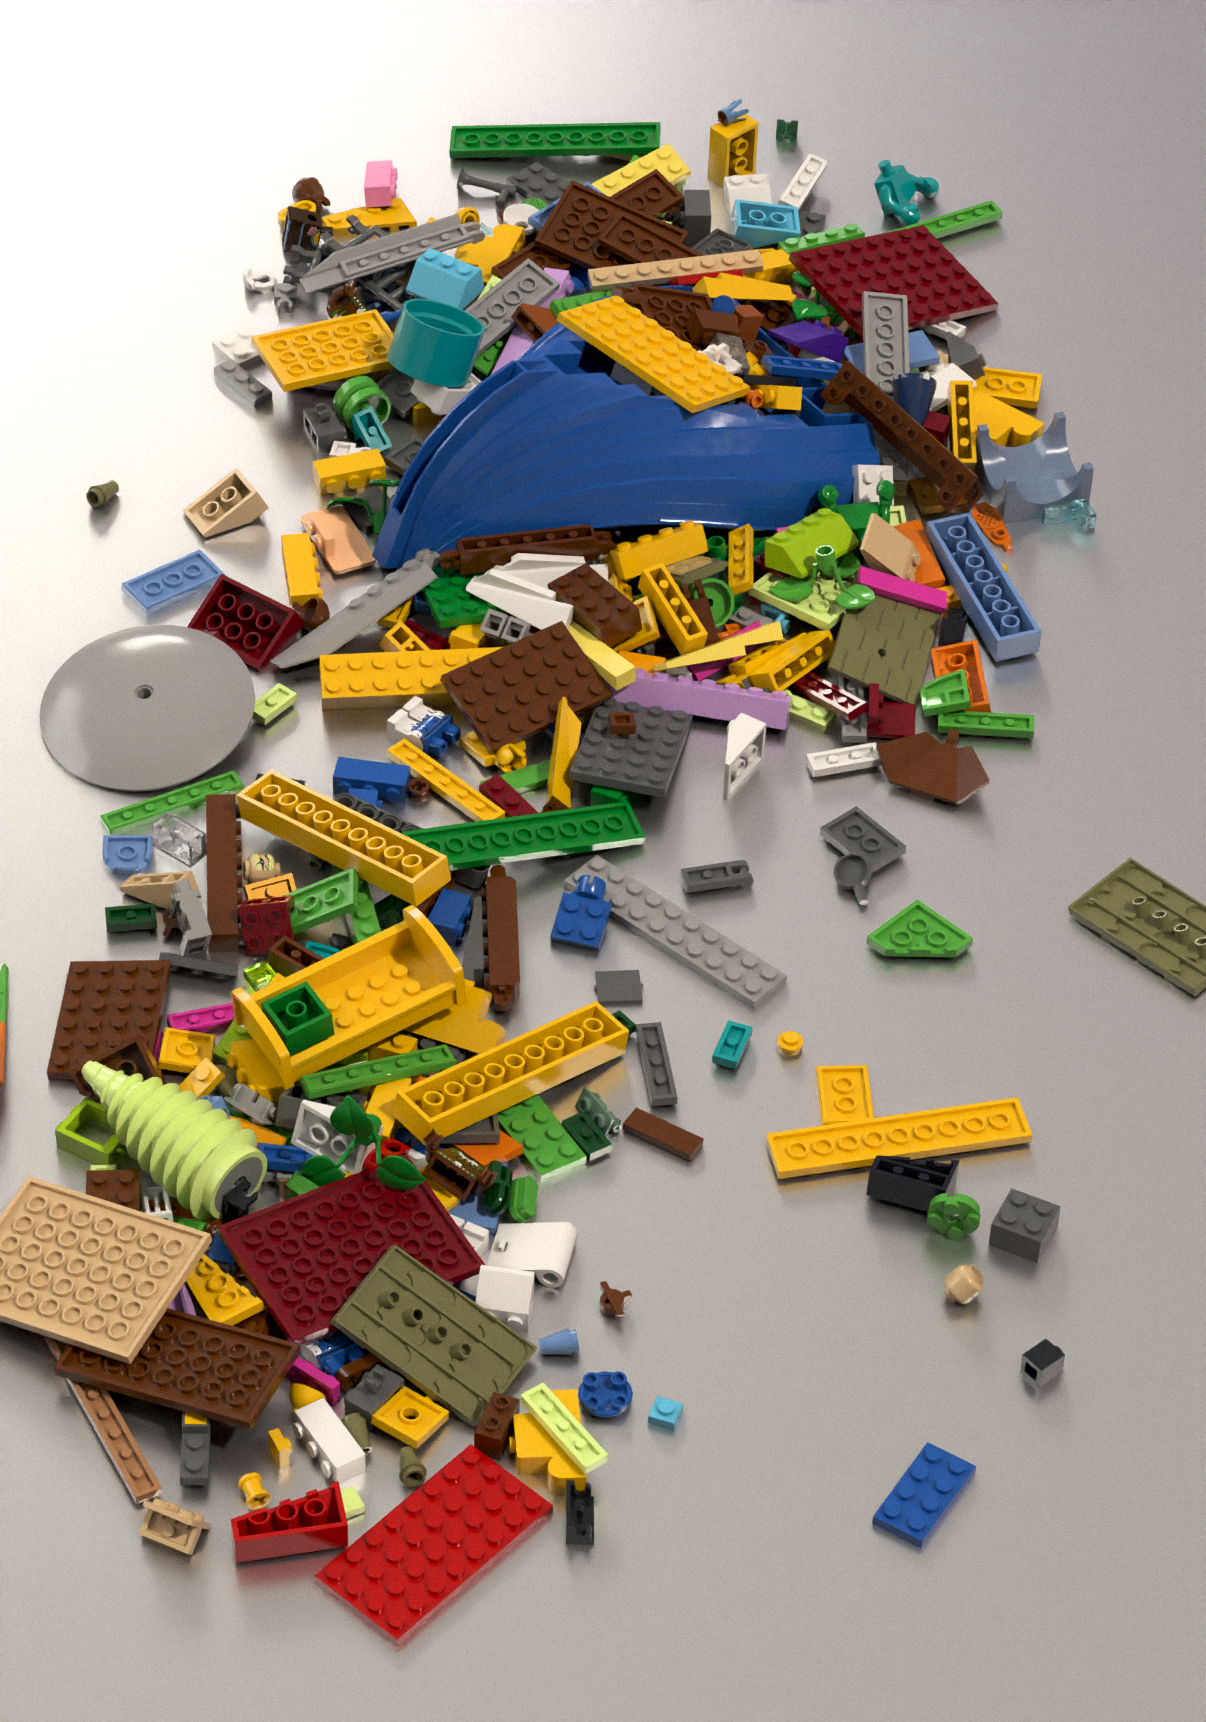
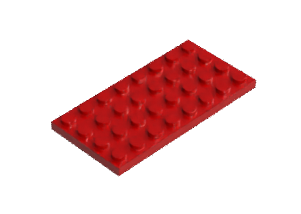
M470 1444L314 1575L315 1583L394 1645L398 1646L553 1512V1505Z

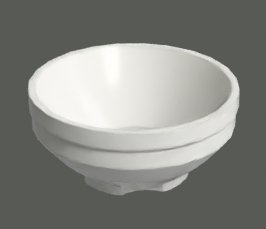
M518 203L510 205L503 213V223L525 226L527 229H524L525 236H528L538 231L528 224V217L539 210L528 204Z

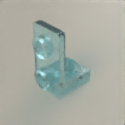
M1085 498L1045 506L1042 523L1044 526L1076 520L1078 526L1082 527L1085 534H1090L1095 531L1097 515Z

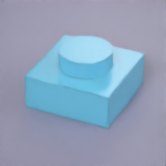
M657 1396L649 1413L648 1423L674 1431L683 1412V1403Z

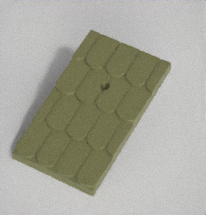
M857 572L855 573L852 585L857 584ZM875 594L876 600L865 607L851 610L845 609L827 670L866 688H869L870 683L879 684L880 694H884V696L899 703L916 705L941 613L879 594Z
M1132 858L1126 860L1068 906L1069 914L1074 916L1076 921L1101 934V938L1135 956L1142 964L1164 975V979L1194 996H1197L1203 991L1202 989L1206 988V906Z
M396 1245L389 1247L383 1257H381L330 1321L331 1324L360 1347L369 1350L391 1369L401 1373L433 1400H438L465 1423H470L473 1427L478 1426L493 1392L503 1394L537 1350V1347Z

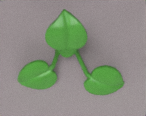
M822 545L815 550L817 562L813 563V572L810 580L807 577L801 579L790 576L781 580L775 586L769 587L771 593L780 599L787 601L802 600L813 593L811 585L814 584L817 570L819 569L825 576L836 577L842 593L837 595L836 602L841 608L848 610L858 609L876 600L874 592L865 585L854 584L848 589L845 588L841 577L854 575L860 567V562L851 551L839 557L838 562H836L834 548L830 545Z

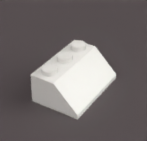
M939 362L932 365L930 371L919 373L923 374L924 379L929 380L932 377L937 381V388L929 409L932 412H936L948 404L947 390L950 380L973 381V388L977 386L976 381L954 363L944 364Z

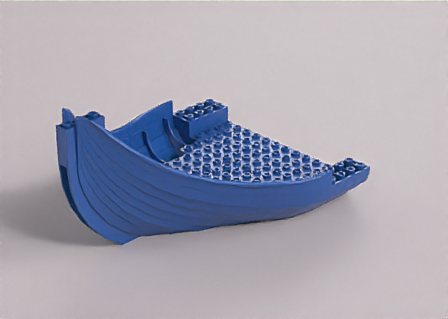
M695 285L658 286V287H665V288H671V289H678V290H684V291H691V292H693L692 288H693ZM613 295L607 296V297H603V298H599V299H597V300H595V301H593V302H596V301H598V300H602V299H605V298L612 297ZM558 322L517 360H512L480 382L447 413L425 439L406 469L396 490L372 557L378 561L377 563L382 568H397L399 570L405 562L415 559L418 551L428 548L430 551H435L440 555V552L456 549V542L460 538L589 524L594 530L631 526H680L681 522L693 520V522L702 524L705 528L735 530L750 524L754 531H775L777 528L798 523L805 517L810 516L813 508L822 507L818 499V491L822 486L828 484L835 486L839 493L836 505L853 504L855 478L852 475V465H880L879 451L875 445L873 424L859 412L825 414L822 409L826 400L820 395L827 385L820 379L811 380L805 377L796 378V386H794L802 387L800 417H797L795 414L772 415L773 409L759 408L764 414L761 416L748 404L716 405L691 413L666 395L648 396L636 384L623 385L611 379L610 376L615 360ZM759 328L755 341L765 342L774 356L795 358ZM785 375L774 376V377H787V378H791V377L785 376Z

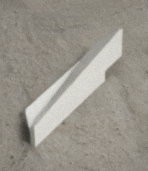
M517 553L511 557L510 563L504 566L495 565L493 569L548 589V583L586 562L584 556ZM608 564L589 565L608 581Z
M492 568L486 571L484 575L474 576L466 586L467 592L528 622L540 630L560 621L564 623L567 629L572 624L573 605L557 602L556 592Z

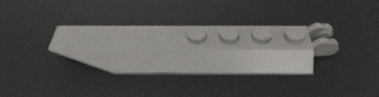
M457 213L336 251L300 278L299 281L306 294H311L349 282L352 279L355 280L415 261L429 248L444 252L469 243L476 244L481 242L486 235L480 230L481 226L477 221L462 224Z
M428 548L418 551L415 559L405 562L399 570L388 574L382 582L370 587L361 597L353 599L348 606L269 662L284 669L318 659L320 655H331L437 579V575L431 569L440 563V555L435 551H430Z

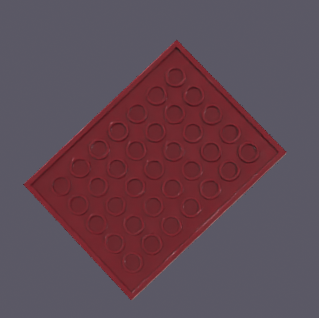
M924 225L791 252L788 259L862 339V294L864 291L907 295L908 330L995 311L999 304Z
M407 1154L401 1156L413 1164ZM377 1165L345 1177L344 1180L340 1179L217 1226V1235L288 1341L301 1345L339 1330L330 1321L390 1246H398L450 1285L479 1274L481 1265H485V1263L426 1180L419 1186L411 1189H394L388 1187L377 1178L376 1172L380 1168Z

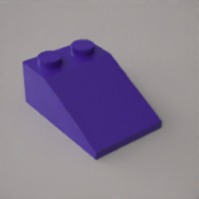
M815 320L814 324L802 321L771 329L767 333V335L839 363L849 341V338L841 335L842 330L832 326L827 330V324Z

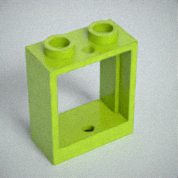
M85 1097L79 1105L73 1107L70 1115L57 1125L55 1130L57 1148L93 1165L117 1164L127 1153L126 1146L118 1141L116 1133L104 1146L75 1134L87 1118L115 1131L109 1125L107 1111L103 1110L101 1104Z

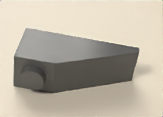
M950 331L945 333L951 363L958 366L973 380L985 376L984 366L987 364L983 354H978L973 345Z

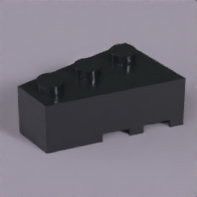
M876 1155L869 1171L866 1195L928 1212L929 1203L935 1196L942 1193H948L947 1197L951 1196L956 1185L959 1160H951V1164L935 1163L933 1158H926V1162L910 1161V1157Z

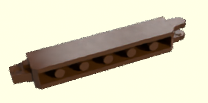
M589 524L460 538L456 542V549L440 552V565L442 569H458L460 575L484 573L495 565L504 566L510 563L511 557L517 553L584 556L585 561L597 560V555L609 554L610 550L615 548V544L611 541L612 536L609 532L605 530L594 531L593 527Z
M497 864L491 867V877H486V887H481L482 902H486V905H482V920L487 921V923H482L483 938H487V941H483V956H488V959H484V974H488V977H484V990L492 994L490 1003L493 1002L495 1011H510L511 1003L520 999L516 880L512 877H506L505 867Z

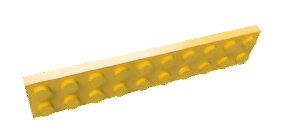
M1018 1097L766 1134V1143L778 1179L871 1166L876 1155L910 1157V1160L1032 1142V1133Z

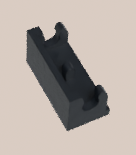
M247 1179L224 1195L222 1220L224 1223L248 1215L249 1206L257 1200L258 1192H254L251 1196L247 1197L248 1189L251 1187V1183Z
M566 1480V1545H594V1496H591V1485L588 1482L585 1484V1490L577 1491L574 1480Z

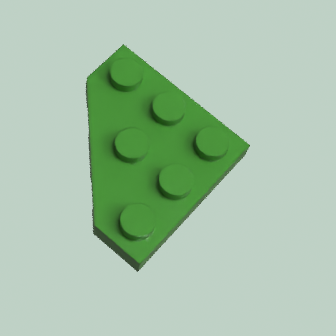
M916 900L869 934L866 944L884 956L957 957L972 946L973 938L925 904Z

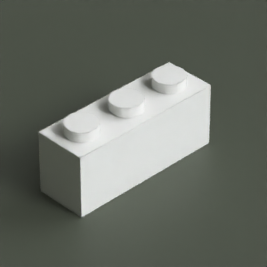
M324 1398L294 1411V1433L298 1439L302 1438L311 1457L318 1459L326 1477L330 1476L334 1482L339 1481L340 1484L366 1472L365 1453Z

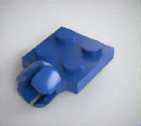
M582 875L578 878L576 888L572 893L563 892L550 938L551 941L599 951L611 913L612 902L604 900L607 889L604 880L594 876L593 882L589 883L590 875Z

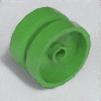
M357 376L349 379L341 385L333 399L335 411L345 421L351 431H353L352 415L372 406L381 425L385 423L391 412L389 398L380 390L376 382L368 376Z
M708 576L701 579L705 596L708 598L715 626L718 628L725 624L732 615L734 595L731 588L724 581ZM695 582L687 585L690 590L691 600L698 598L694 586Z

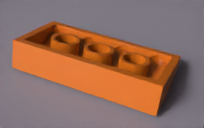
M915 520L894 526L896 530L913 542L916 550L920 553L921 561L917 566L914 582L932 588L944 587L945 577L921 521Z
M977 639L932 648L931 654L936 678L965 669L971 708L959 711L991 713Z

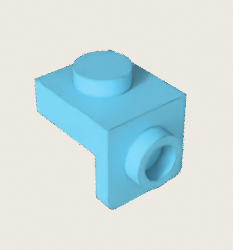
M766 602L762 603L761 615L774 619L775 622L780 621L782 634L787 633L791 627L790 614Z

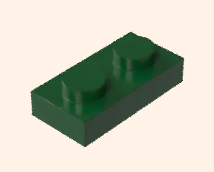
M155 903L105 907L107 932L157 928Z
M584 1111L562 1121V1126L584 1152L589 1161L612 1151V1143Z

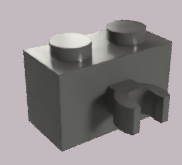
M321 403L317 404L316 407L304 409V428L318 454L330 452L334 441L344 442V439L347 438L344 425H340L338 414L333 412L330 404Z
M377 1364L371 1371H367L363 1375L361 1382L354 1389H350L344 1397L345 1416L351 1413H359L361 1417L366 1419L367 1429L372 1431L376 1427L371 1424L372 1415L404 1387V1378Z

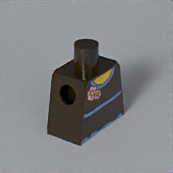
M288 206L282 233L283 252H291L292 245L301 246L304 250L315 251L319 246L321 234L327 231L333 237V227L322 226L321 214Z

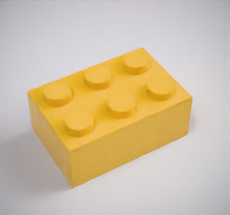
M746 114L736 118H746V120L734 121L727 126L719 122L710 127L707 179L722 189L724 188V177L753 175L756 171L759 123Z

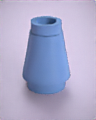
M567 1328L539 1339L541 1355H574L573 1352L580 1351L576 1329L569 1330Z

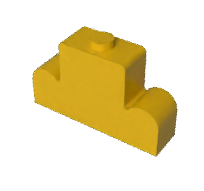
M508 224L498 225L492 231L493 237L485 236L481 242L476 244L469 243L457 248L455 258L480 268L485 288L493 275L491 273L492 267L524 248L526 244L524 227Z
M973 388L975 438L977 426L984 424L989 429L990 439L1004 447H1007L1009 444L1012 447L1028 444L1044 433L1045 423Z
M464 979L467 1002L459 1006L454 1004L403 1029L479 1054L503 1044L506 1034L502 1025L491 1020H485L492 994L474 987L475 982Z
M578 1390L551 1391L581 1424ZM531 1413L515 1414L513 1417V1436H509V1453H515L517 1474H547V1487L556 1495H566V1480H574L577 1491L585 1490L586 1474L582 1472Z

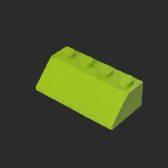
M822 508L765 540V566L802 579L813 572V563L817 562L815 550L819 546H832L835 552V559L858 547L859 540L841 514L832 512L827 508Z

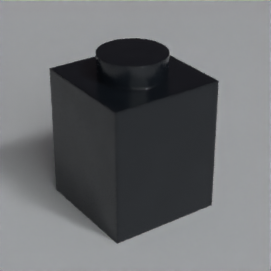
M1044 1339L1022 1354L1020 1372L1040 1388L1063 1372L1065 1354L1058 1346Z

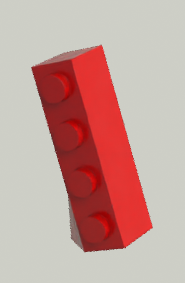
M339 1481L329 1484V1488L319 1492L317 1489L306 1492L305 1497L293 1501L290 1498L279 1502V1506L266 1509L264 1507L231 1519V1541L235 1562L347 1547L348 1523Z

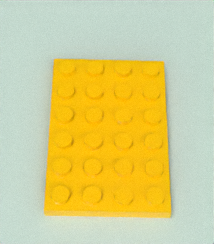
M376 309L252 336L254 348L283 392L395 368L387 359L394 334Z

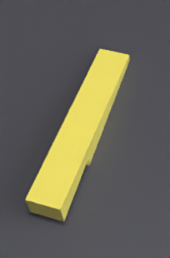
M572 620V624L568 628L569 632L597 673L616 691L636 681V667Z
M780 621L767 623L654 665V671L746 655L744 646L782 640L783 635Z

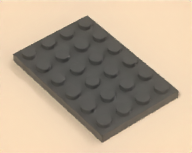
M611 697L610 700L596 706L570 769L569 779L664 798L692 725L693 715L686 714V712L680 710L674 712L666 711L659 706L643 707L633 701L627 703L617 702L615 698ZM633 712L636 722V734H612L608 723L609 713Z

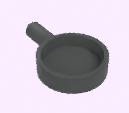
M858 853L846 854L836 862L834 877L843 889L855 892L859 905L867 904L868 899L864 886L871 879L872 868L863 855Z

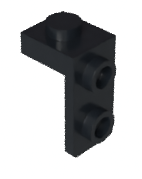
M950 608L949 611L944 612L938 641L939 646L963 642L964 629L968 617L967 614H963V610Z

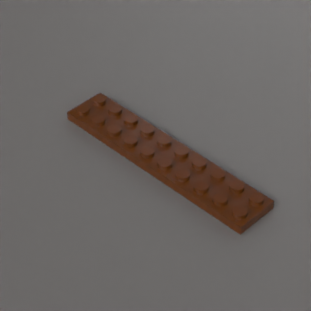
M657 169L610 196L656 218L679 205L684 200V196ZM533 242L493 266L491 273L502 280L528 258L542 270L544 268L570 271L578 265L535 246Z
M622 211L601 234L597 243L633 264L704 256ZM736 299L741 305H752L764 316L760 328L766 333L771 329L798 323L803 320H796L792 310L793 303L787 300L759 302L748 299ZM770 336L771 338H773V339L779 341V342L782 343V344L785 342V341H782V340H780V339H777V338H775V337Z

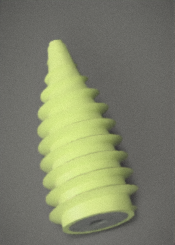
M88 1061L83 1066L81 1072L84 1079L93 1088V1092L101 1098V1107L107 1111L108 1123L115 1129L118 1141L126 1146L129 1156L134 1160H138L140 1168L144 1172L151 1174L156 1184L164 1186L168 1195L177 1198L182 1207L191 1210L196 1219L211 1221L216 1218L223 1219L224 1195L245 1179L251 1183L247 1197L257 1192L266 1174L267 1158L264 1153L256 1148L257 1137L253 1130L242 1129L240 1121L232 1118L228 1119L227 1113L224 1110L213 1109L210 1101L206 1099L197 1100L194 1092H181L179 1085L176 1083L163 1085L159 1077H152L143 1082V1076L140 1073L127 1076L122 1070L117 1072L98 1062Z

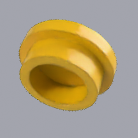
M787 1031L779 1035L777 1043L781 1052L786 1055H794L802 1048L803 1038L796 1032Z

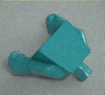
M889 160L881 161L878 164L881 173L876 179L874 186L884 215L894 213V216L898 218L903 226L918 223L921 217L918 211L919 208L914 203H908L916 191L923 194L925 199L934 198L939 190L938 182L930 177L923 178L920 176L918 178L908 173L903 165L892 166Z

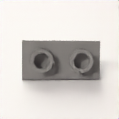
M236 1084L233 1087V1097H224V1100L232 1104L231 1108L234 1111L251 1116L250 1120L253 1123L265 1127L266 1124H276V1121L272 1120L277 1115L278 1108H276V1104L262 1095H259L255 1103L254 1100L258 1093L247 1085Z

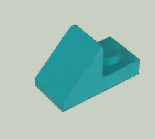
M372 406L352 415L355 442L362 439L365 447H370L371 450L378 449L380 453L392 447Z

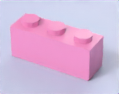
M392 160L367 162L364 182L366 207L391 206L392 198H396V180H398L397 168H393Z

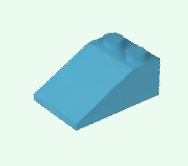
M735 199L730 218L731 234L753 244V248L786 241L788 238L800 237L798 207Z

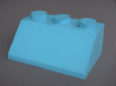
M429 248L416 260L406 293L420 299L442 302L463 310L485 288L480 268Z

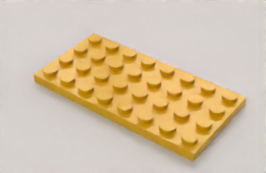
M619 296L598 300L559 312L556 321L691 413L748 395L750 386L744 383L740 377L726 372L724 366L713 363L706 354L698 353L697 350L692 348L691 344L680 340L673 332L664 329L658 325L657 321L646 317L639 309L631 307Z

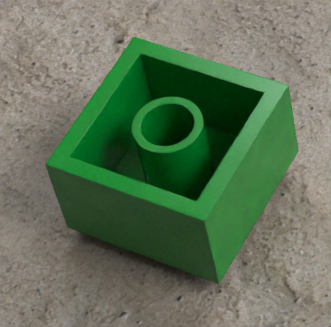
M307 981L261 1003L262 1012L280 1036L290 1056L335 1035L332 1014Z

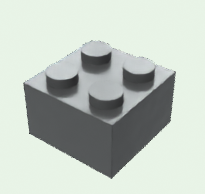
M684 190V200L679 204L678 228L688 232V237L683 245L692 248L710 234V190Z
M1011 1188L991 1224L989 1245L1038 1263L1058 1227L1061 1206Z

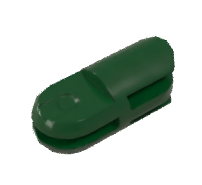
M494 1160L488 1164V1169L494 1173L497 1172L498 1176L491 1187L485 1192L484 1205L490 1213L498 1215L502 1214L509 1206L513 1172L502 1165L501 1162Z

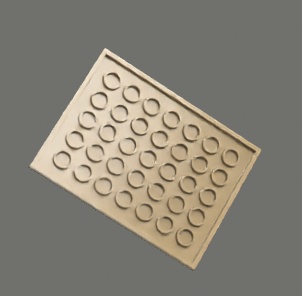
M28 1176L0 1216V1321L131 1364L213 1241L211 1234Z

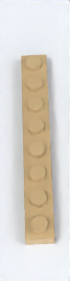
M759 249L588 269V279L592 292L612 290L613 285L628 288L631 283L645 285L670 283L669 279L681 276L743 270V274L763 272V262Z

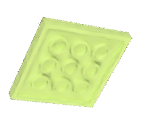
M819 569L817 570L815 582L811 585L813 593L802 600L787 601L771 593L769 587L775 586L783 579L769 572L753 584V588L749 589V595L800 620H804L821 630H830L839 623L845 610L838 606L836 602L837 595L842 593L836 577L825 576ZM812 573L806 576L808 580L811 579ZM855 574L849 577H841L845 588L848 589L852 586Z

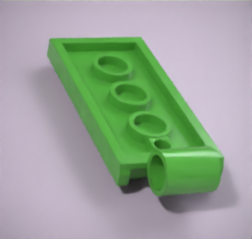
M354 867L283 895L294 896L295 905L290 909L293 935L358 909V872Z

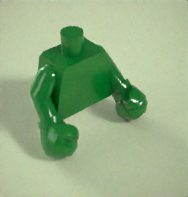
M881 480L876 486L879 503L868 502L836 505L839 493L835 486L828 484L822 486L818 491V499L822 507L842 515L859 540V549L871 513H876L890 524V506H892L895 488L894 484L888 480Z

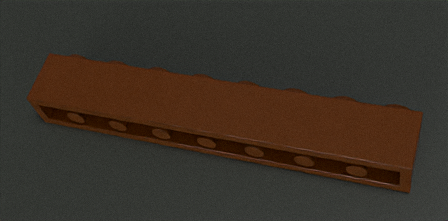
M235 794L206 795L207 921L212 932L208 953L239 952V941H243L241 926H238L240 924L238 906L243 902L242 891H238V888H242V873H237V871L242 870V856H237V853H242L241 838L236 837L241 836V821H236V819H241L239 805L236 804Z

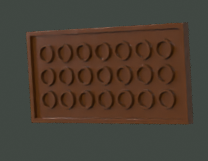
M167 1308L131 1364L69 1344L53 1368L55 1375L251 1430L301 1353L300 1344Z

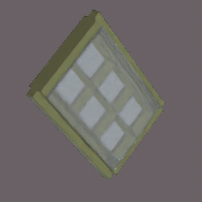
M696 555L665 567L676 584L686 583L689 585L694 583V580H701L723 571L729 565L727 561Z

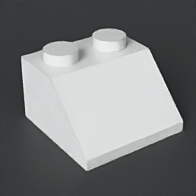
M766 173L724 177L723 199L729 218H731L735 199L772 204L770 185Z
M481 1265L475 1303L514 1331L528 1332L534 1308L535 1272Z

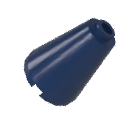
M919 373L899 374L898 379L892 378L894 401L922 426L928 415L937 388V381L932 377L929 380L924 379L923 374Z

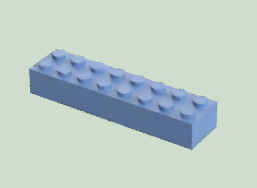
M965 513L927 522L926 535L939 566L949 584L954 587L960 597L963 608L995 662L1039 652L1041 630L972 515Z

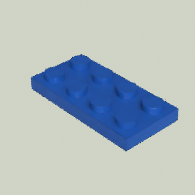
M927 1442L876 1511L872 1524L922 1548L975 1474L976 1466Z

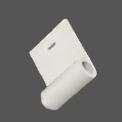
M569 1222L499 1224L486 1265L535 1272L538 1280L543 1285L552 1288L559 1287L564 1282L578 1231Z

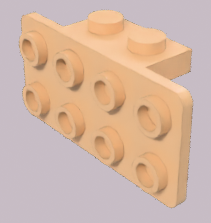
M335 506L327 510H315L301 516L302 525L307 533H309L313 542H315L317 549L334 574H342L376 564V559L372 557V550L343 506Z

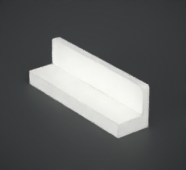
M809 153L780 197L778 205L798 207L799 211L825 171L828 162Z

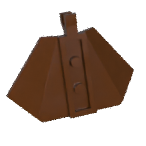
M950 729L944 744L939 743L927 731L876 744L888 783L911 790V795L929 801H934L937 798L956 805L961 804L988 785L990 781L972 746L956 748L959 744L957 738L960 735V731Z

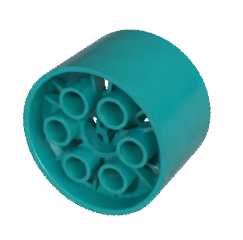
M410 299L405 301L402 306L387 359L397 370L417 380L444 387H461L469 381L485 327L476 317L457 307L433 300Z

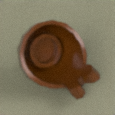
M315 177L301 178L293 186L292 197L294 203L303 200L312 201L315 203L316 211L318 212L322 211V204L324 206H330L331 204L329 199L324 196V189Z
M318 597L311 598L303 606L297 602L290 604L291 608L304 621L301 629L311 632L330 619L329 606Z

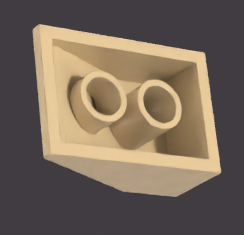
M235 468L183 511L206 538L250 523L269 507L241 472Z
M871 513L860 547V551L870 569L914 582L915 572L921 561L919 551L916 550L911 540L876 513Z

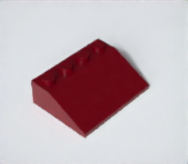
M221 574L187 627L199 631H218L224 643L232 648L246 665L261 671L269 661L275 658L294 640L304 621L295 610Z

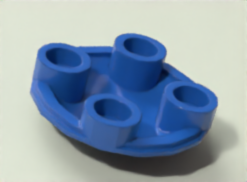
M620 1371L589 1372L584 1375L583 1382L579 1386L578 1391L580 1405L587 1412L594 1416L606 1418L617 1416L624 1412L631 1404L633 1396L632 1388L627 1381L626 1375Z

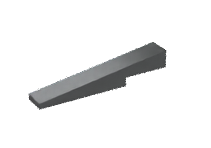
M475 897L462 963L464 979L475 982L474 987H484L482 897Z

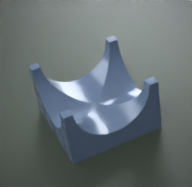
M1063 412L1054 413L1050 426L1040 437L1018 447H1004L994 443L990 439L987 425L977 426V464L975 472L993 507L998 510L1004 524L1089 509L1094 468L1091 463L1082 464L1079 472L1076 471L1068 451L1065 427L1066 417Z

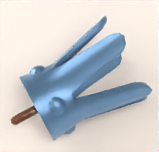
M739 99L718 111V122L720 121L722 125L727 126L734 121L746 120V118H736L747 114L749 110L743 109L732 112L742 103V99Z

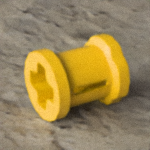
M256 1472L242 1476L237 1485L239 1490L244 1492L247 1498L246 1505L250 1510L261 1509L271 1500L269 1492L264 1490L261 1484L262 1478L260 1474Z

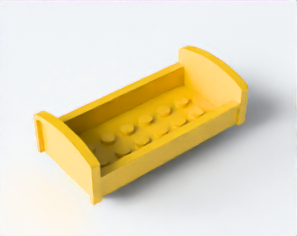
M410 905L403 909L404 921L255 993L248 995L241 987L231 991L235 1024L245 1027L280 1074L285 1090L294 1087V1083L300 1080V1076L315 1073L454 1004L459 1006L467 1002L464 972L461 964L437 929L415 906ZM307 981L332 1014L335 1035L290 1056L280 1036L262 1012L261 1003Z

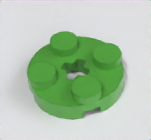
M948 1193L935 1196L929 1203L927 1216L929 1226L946 1234L952 1240H960L963 1238V1235L971 1234L977 1230L981 1214L979 1212L980 1207L974 1199L960 1193H956V1197H947Z

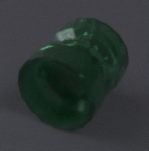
M777 119L776 140L789 139L790 141L797 142L798 121L785 122L783 119Z

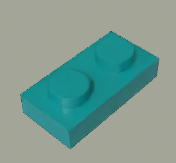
M728 1020L712 1055V1063L737 1069L751 1038L753 1027Z

